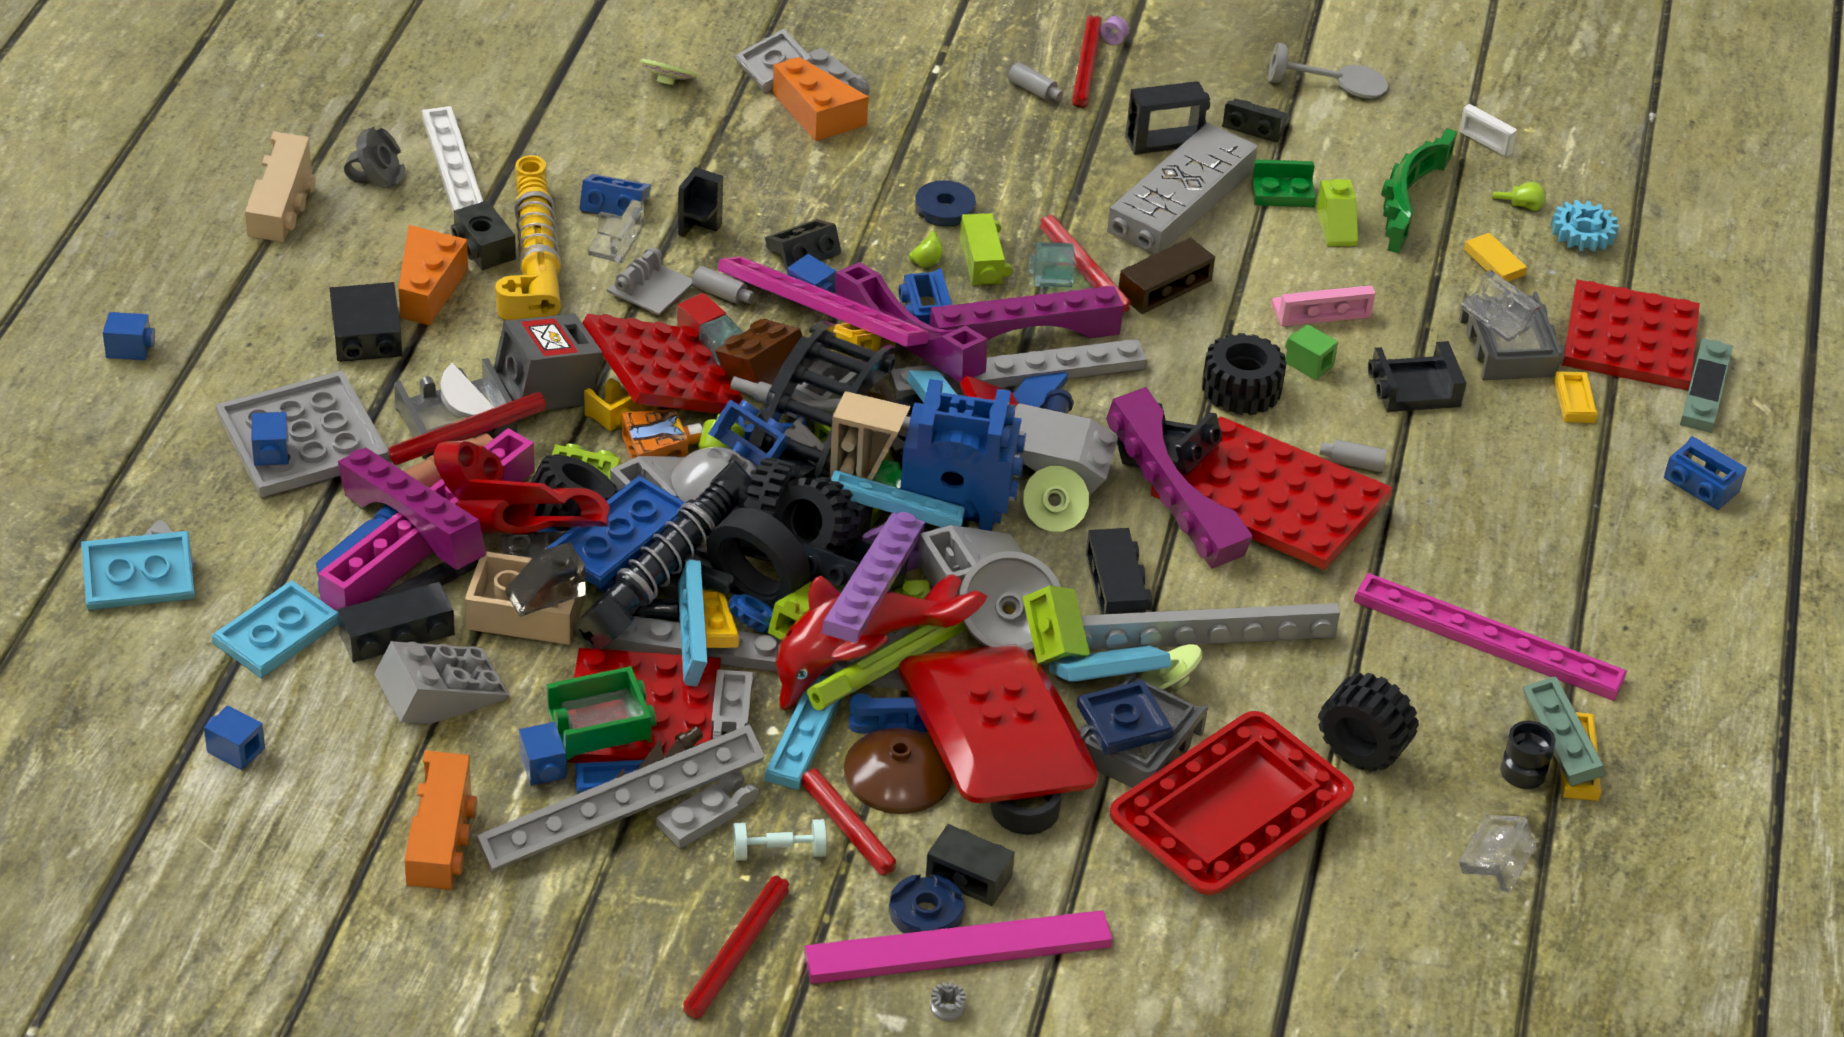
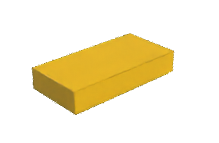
M1490 233L1465 241L1463 250L1500 284L1525 276L1527 266Z
M1556 372L1554 383L1563 421L1596 423L1598 414L1587 372Z

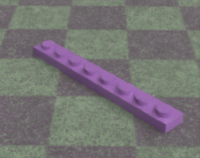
M892 512L824 619L821 633L853 643L858 642L920 539V533H923L925 521L916 519L910 513Z

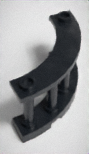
M824 320L810 328L809 332L812 335L809 338L802 336L794 346L770 388V392L775 395L769 409L761 408L758 418L766 423L770 417L779 422L782 414L790 412L831 428L822 451L792 439L784 450L785 452L818 463L814 472V476L817 477L828 476L830 473L832 417L834 414L793 400L792 394L797 385L806 383L839 396H843L845 391L866 396L879 380L885 378L887 373L890 374L896 362V355H893L896 346L889 344L878 352L837 338L836 333H833L835 324ZM821 360L857 373L859 376L853 386L808 369L814 362ZM754 425L749 442L767 453L777 439Z

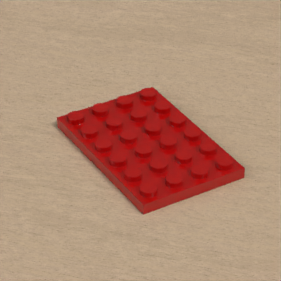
M1222 416L1218 418V422L1222 430L1223 440L1187 475L1181 474L1201 494L1222 506L1234 510L1252 534L1253 540L1323 570L1328 568L1390 500L1393 487ZM1151 485V496L1160 499L1158 492Z

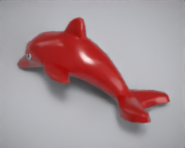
M950 574L939 581L923 599L895 592H887L858 642L853 643L821 633L824 619L842 592H839L824 577H816L808 592L809 609L789 628L779 644L775 660L782 684L779 707L782 710L791 709L807 688L836 662L857 659L871 654L887 642L888 636L885 634L901 628L918 625H931L942 628L955 626L975 613L985 603L988 596L980 591H972L956 596L962 580L954 574Z

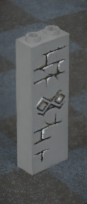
M1206 123L1110 207L1107 232L1152 254L1167 249L1253 171L1258 145L1215 125Z

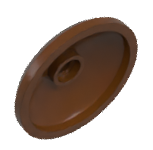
M886 728L863 736L849 749L844 763L845 781L853 795L867 806L887 813L908 814L928 809L945 797L953 781L932 738L927 734L907 728Z

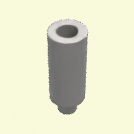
M1020 62L1015 63L1009 71L1008 79L1012 83L1046 101L1051 99L1061 100L1063 91L1058 88L1056 81Z
M698 267L693 276V287L739 305L742 301L751 304L754 300L755 293L747 290L746 283L707 267Z
M1335 439L1334 444L1322 442L1319 455L1331 457V462L1382 473L1387 449Z

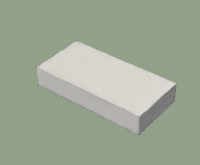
M1468 104L1463 108L1459 132L1504 157H1508L1513 152L1517 129Z

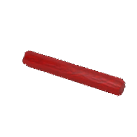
M816 768L805 772L802 775V785L876 871L883 876L893 872L896 868V858L823 774Z

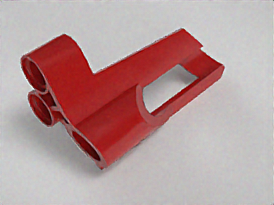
M470 441L441 442L435 448L433 459L441 478L449 491L459 500L457 506L479 519L482 534H523L536 532L547 527L609 526L610 506L597 492L584 488L551 489L544 483L502 481L504 465H502L500 458L495 453L487 450V448L478 446ZM569 498L573 499L581 509V516H535V504H565Z

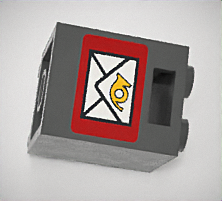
M576 314L508 320L503 322L494 369L512 401L535 392H540L546 402L545 410L585 406L584 390L590 388L594 391L596 389V378L599 365L603 361V352Z

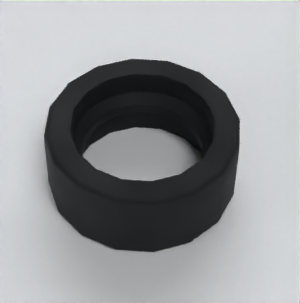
M1062 793L1044 795L1043 797L1048 802L1039 808H1020L1011 804L1008 800L991 802L990 808L994 819L1003 828L1013 833L1025 835L1041 833L1051 828L1057 821Z

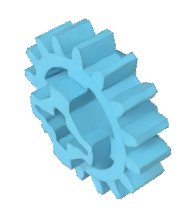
M1575 200L1574 205L1564 202L1563 208L1557 207L1556 212L1553 214L1551 227H1553L1552 234L1559 235V242L1567 241V247L1569 248L1576 245L1579 251H1583L1584 247L1589 248L1592 252H1595L1596 247L1605 250L1607 244L1613 245L1619 229V225H1617L1618 218L1611 217V210L1603 211L1601 204L1591 206V201L1588 200L1585 204Z

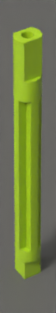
M961 622L947 628L923 625L808 688L807 694L813 708L822 710L898 668L900 662L906 657L923 654L965 631L964 623Z

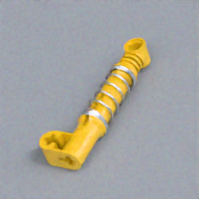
M528 155L519 158L515 165L516 191L518 196L515 200L514 210L517 220L520 268L523 275L503 277L497 281L495 286L496 312L499 317L505 320L556 316L561 309L558 274L561 269L560 250L555 223V205L552 196L548 193L546 162L541 157Z

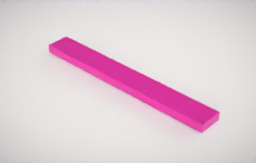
M730 257L719 260L718 271L906 347L927 344L929 332L927 330L744 257Z
M1367 573L1355 593V603L1549 677L1556 676L1560 681L1615 701L1626 679L1628 671L1370 573Z
M1104 910L804 945V956L810 983L814 984L1111 948L1112 936Z

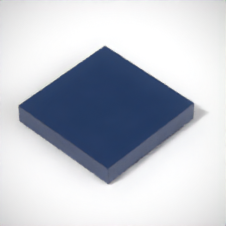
M1144 680L1077 697V707L1105 755L1172 738L1173 728Z

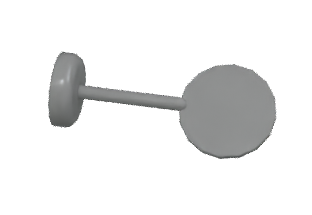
M1276 43L1269 66V82H1281L1286 69L1336 78L1344 90L1358 97L1374 99L1386 94L1388 88L1386 79L1371 68L1361 65L1344 66L1338 72L1288 62V46L1283 43Z

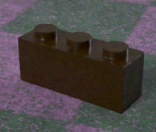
M1190 237L1120 270L1118 288L1131 301L1130 305L1139 313L1144 314L1211 282L1215 256Z

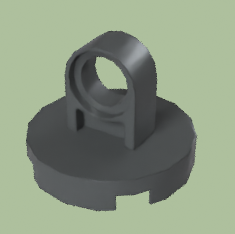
M371 127L362 131L357 138V150L349 154L345 163V175L355 182L371 180L381 188H388L400 183L404 178L405 165L404 163L399 165L397 154L401 153V150L393 136L383 128L376 130L375 127ZM359 162L364 171L356 170L351 163Z

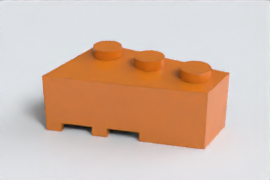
M801 57L773 64V94L815 141L867 126L869 96Z
M413 225L408 226L398 288L400 318L431 325L468 270L467 239Z
M425 750L423 756L425 784L418 783L417 796L421 797L417 815L412 816L404 860L406 885L452 890L455 875H461L463 870L464 853L461 852L462 846L468 847L470 841L471 825L468 824L469 818H475L477 811V796L471 795L470 757L466 754Z

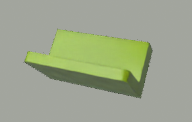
M1049 585L1022 597L1036 660L1039 664L1047 665L1066 656L1083 658L1090 654L1074 589Z

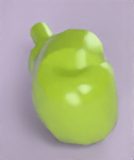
M1527 182L1519 186H1513L1512 192H1493L1492 199L1512 200V206L1526 207L1535 212L1545 204L1546 195L1545 189L1540 183Z
M931 231L929 236L909 253L912 263L918 264L922 268H929L940 260L943 249L937 233Z

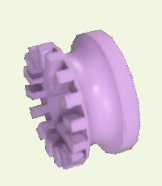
M1111 16L1101 26V36L1107 43L1118 45L1129 34L1128 30L1130 28L1127 27L1128 23H1125V19L1122 20V17ZM1113 28H1115L1118 32L1114 34V31H1111Z

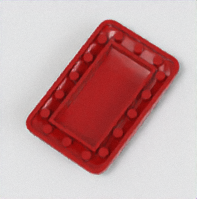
M1018 646L979 647L911 655L900 662L898 673L910 697H912L917 711L953 782L964 799L973 803H991L1091 789L1096 785L1098 772L1085 742L1051 680L1030 651Z
M1249 711L1115 799L1111 804L1109 814L1111 820L1120 829L1195 891L1205 895H1215L1263 867L1329 819L1352 799L1354 785L1346 775L1269 715L1259 711Z

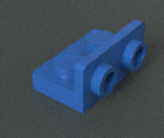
M591 174L582 182L579 208L582 211L637 221L641 216L642 202L650 197L651 184Z

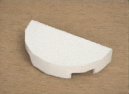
M453 363L444 370L440 382L441 399L447 409L461 418L463 416L471 417L495 408Z

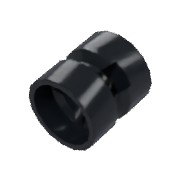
M1530 720L1514 724L1509 731L1506 749L1501 762L1500 771L1502 777L1509 784L1522 789H1534L1541 786L1546 780L1555 747L1556 738L1554 733L1540 722Z

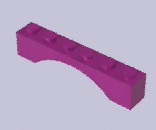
M861 262L836 272L837 295L929 332L927 344L908 347L901 346L959 382L966 375L974 378L986 373L988 340L986 337L967 326L959 329L943 330L920 321L897 300L881 274Z
M1102 286L1066 292L932 307L930 326L943 330H953L967 326L988 340L1012 330L1033 326L1062 327L1079 332L1088 338L1120 335L1124 305L1115 286Z
M1144 387L1114 398L1106 418L1109 428L1123 442L1128 455L1135 459L1142 469L1144 478L1154 486L1163 505L1168 507L1177 519L1180 529L1187 533L1194 543L1198 555L1206 560L1211 569L1245 556L1253 537L1234 510L1222 506L1201 494L1176 469L1168 455L1163 440V409L1148 388Z
M368 448L358 449L351 452L349 456L337 461L345 496L363 508L374 502H380L396 509L418 529L437 557L456 570L486 556L479 519Z

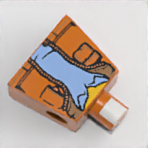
M675 410L622 413V439L630 459L638 456L686 457L688 455V445L699 444L702 432L701 424L682 426Z

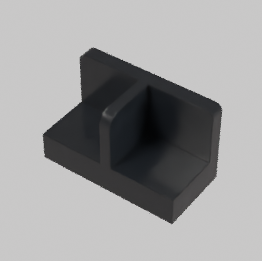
M695 167L679 186L678 235L685 237L694 225L716 232L722 226V175Z

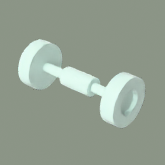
M824 819L812 820V835L793 836V832L766 833V837L747 838L746 823H734L735 861L747 860V845L766 844L767 848L793 847V843L812 842L814 857H825Z

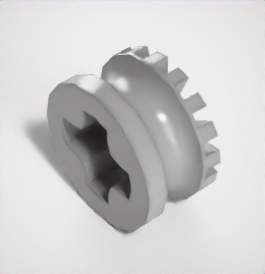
M942 982V985H936L931 994V1013L942 1021L948 1022L959 1019L965 1010L966 993L963 991V988L961 986L958 987L956 983L952 985V982L948 984ZM943 999L946 1002L954 1000L955 1006L949 1003L946 1005L944 1003L941 1004V1000Z

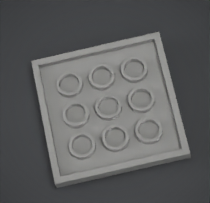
M343 370L215 404L216 414L260 498L341 476L337 461L349 456L351 452L358 449L368 448L390 462L386 445ZM252 413H287L289 464L254 466L251 442Z

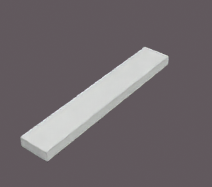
M452 106L422 110L423 123L452 212L483 202Z

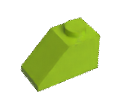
M1351 179L1321 180L1316 211L1327 247L1357 246V198Z

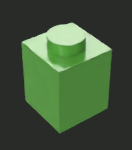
M1307 324L1297 333L1293 332L1288 337L1285 344L1287 349L1285 361L1287 365L1317 380L1334 366L1338 341Z

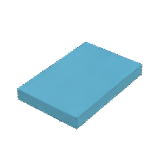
M189 531L81 542L87 610L195 599Z
M291 580L213 633L212 642L258 677L263 678L339 624L338 612Z
M1150 645L1090 653L1083 658L1074 656L1064 657L1049 663V672L1068 682H1076L1169 668L1171 666L1170 653Z

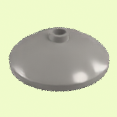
M1003 551L988 555L973 565L962 582L959 595L980 591L988 596L985 603L964 620L963 623L969 633L985 647L1018 646L1032 651L1034 646L1022 597L1049 585L1061 587L1051 569L1031 555L1015 551ZM1009 605L1014 609V613L1006 614L1002 607Z

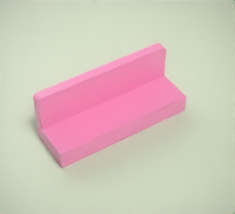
M1372 285L1282 294V297L1272 298L1271 305L1281 326L1369 318L1372 314L1375 291Z

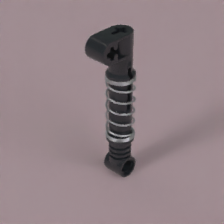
M735 460L731 461L709 483L710 485L707 486L699 497L695 500H688L678 509V518L673 522L666 521L667 529L661 535H653L654 543L649 548L641 547L642 555L637 560L629 559L630 567L628 569H620L613 578V585L574 623L573 629L576 635L587 646L593 649H600L617 638L635 619L632 616L638 608H644L656 598L658 587L668 586L670 574L680 573L682 562H687L689 559L692 560L694 558V550L704 548L710 533L734 508L748 497L747 491L749 486L752 485V478Z

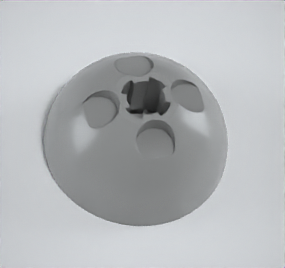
M709 447L697 450L684 457L673 469L671 481L679 499L687 502L699 497L707 486L710 485L709 483L731 461L735 460L751 478L753 474H756V467L751 461L734 450L723 447ZM744 500L741 504H739L736 508H734V509L732 510V512L735 511V510H737V509H739V508H745V507H744V502H745V500Z

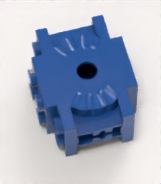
M929 379L924 404L914 403L903 447L900 489L962 506L965 508L963 520L979 522V529L993 531L994 523H1001L1002 513H1008L1010 500H1017L1019 481L1014 480V478H1021L1024 458H1022V455H1018V453H1024L1026 433L1020 432L1022 418L1014 417L1015 405H1009L1011 391L997 389L995 400L942 393L943 381Z

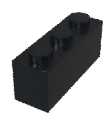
M1129 528L1088 530L1085 555L1100 614L1145 613L1146 610H1151L1150 589H1145L1144 586L1146 578L1145 568L1143 565L1138 564L1139 546L1137 541H1132Z
M440 582L337 609L339 634L353 663L385 654L391 641L423 644L455 635L454 610Z

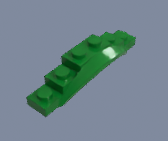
M1446 128L1441 138H1435L1434 142L1425 141L1424 145L1416 148L1410 154L1405 153L1400 164H1394L1390 180H1385L1381 191V196L1385 197L1383 216L1387 217L1385 237L1389 238L1388 251L1399 254L1409 235L1413 209L1408 197V189L1417 180L1433 170H1445L1453 155L1457 131Z

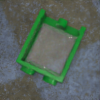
M631 666L546 684L547 711L551 722H555L566 752V761L577 754L647 740L648 743L651 742V727L656 726L655 711L652 705H646L644 683L642 679L636 680Z

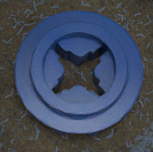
M744 594L733 595L728 602L731 614L736 616L738 621L746 624L748 628L751 627L757 632L769 634L768 630L773 609L755 597Z

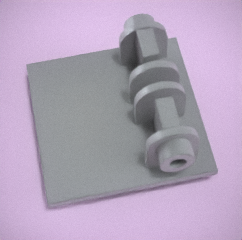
M648 248L644 251L641 258H636L633 263L627 266L624 272L616 276L615 283L607 289V292L656 315H660L692 286L693 279L661 265V251L658 248Z

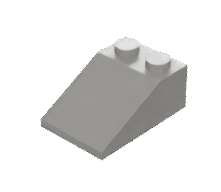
M1020 403L1015 407L1014 417L1022 418L1020 432L1026 433L1024 453H1018V455H1022V458H1024L1023 464L1036 472L1048 466H1064L1071 469L1084 480L1089 496L1106 480L1118 440L1116 434L1089 418Z

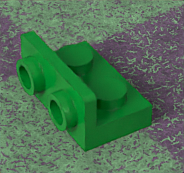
M1256 159L1251 180L1254 205L1314 207L1316 198L1313 185L1314 162Z

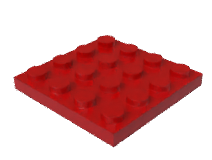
M1576 279L1562 366L1688 390L1692 376L1700 303Z
M586 314L582 324L603 352L602 355L636 404L721 414L729 400L738 405L741 403L743 398L740 392L730 388L731 381L726 376L725 370L719 366L712 356V352L698 338V332L694 328L687 325H682L681 327L667 325L659 321L655 323L644 322L636 318H616L608 314Z
M579 648L574 678L631 666L636 680L642 679L646 691L645 702L646 705H652L654 708L656 726L651 727L650 743L647 740L577 754L566 762L590 763L645 760L660 739L664 758L676 742L675 736L680 732L686 733L693 726L698 727L704 736L694 746L712 740L711 721L717 670L721 669V658L707 657L706 667L696 687L685 685L682 655ZM622 700L568 711L574 729L628 718Z

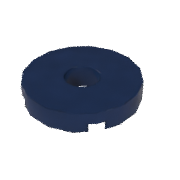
M937 180L926 183L919 188L915 196V208L919 216L921 213L925 216V220L931 224L956 226L961 224L962 215L974 214L976 199L975 194L970 188L961 183Z
M921 874L911 875L900 881L892 890L889 914L892 923L904 934L956 928L962 923L965 908L962 892L952 881L942 876L931 874L930 878H920ZM928 902L935 905L936 908L924 910L918 905Z

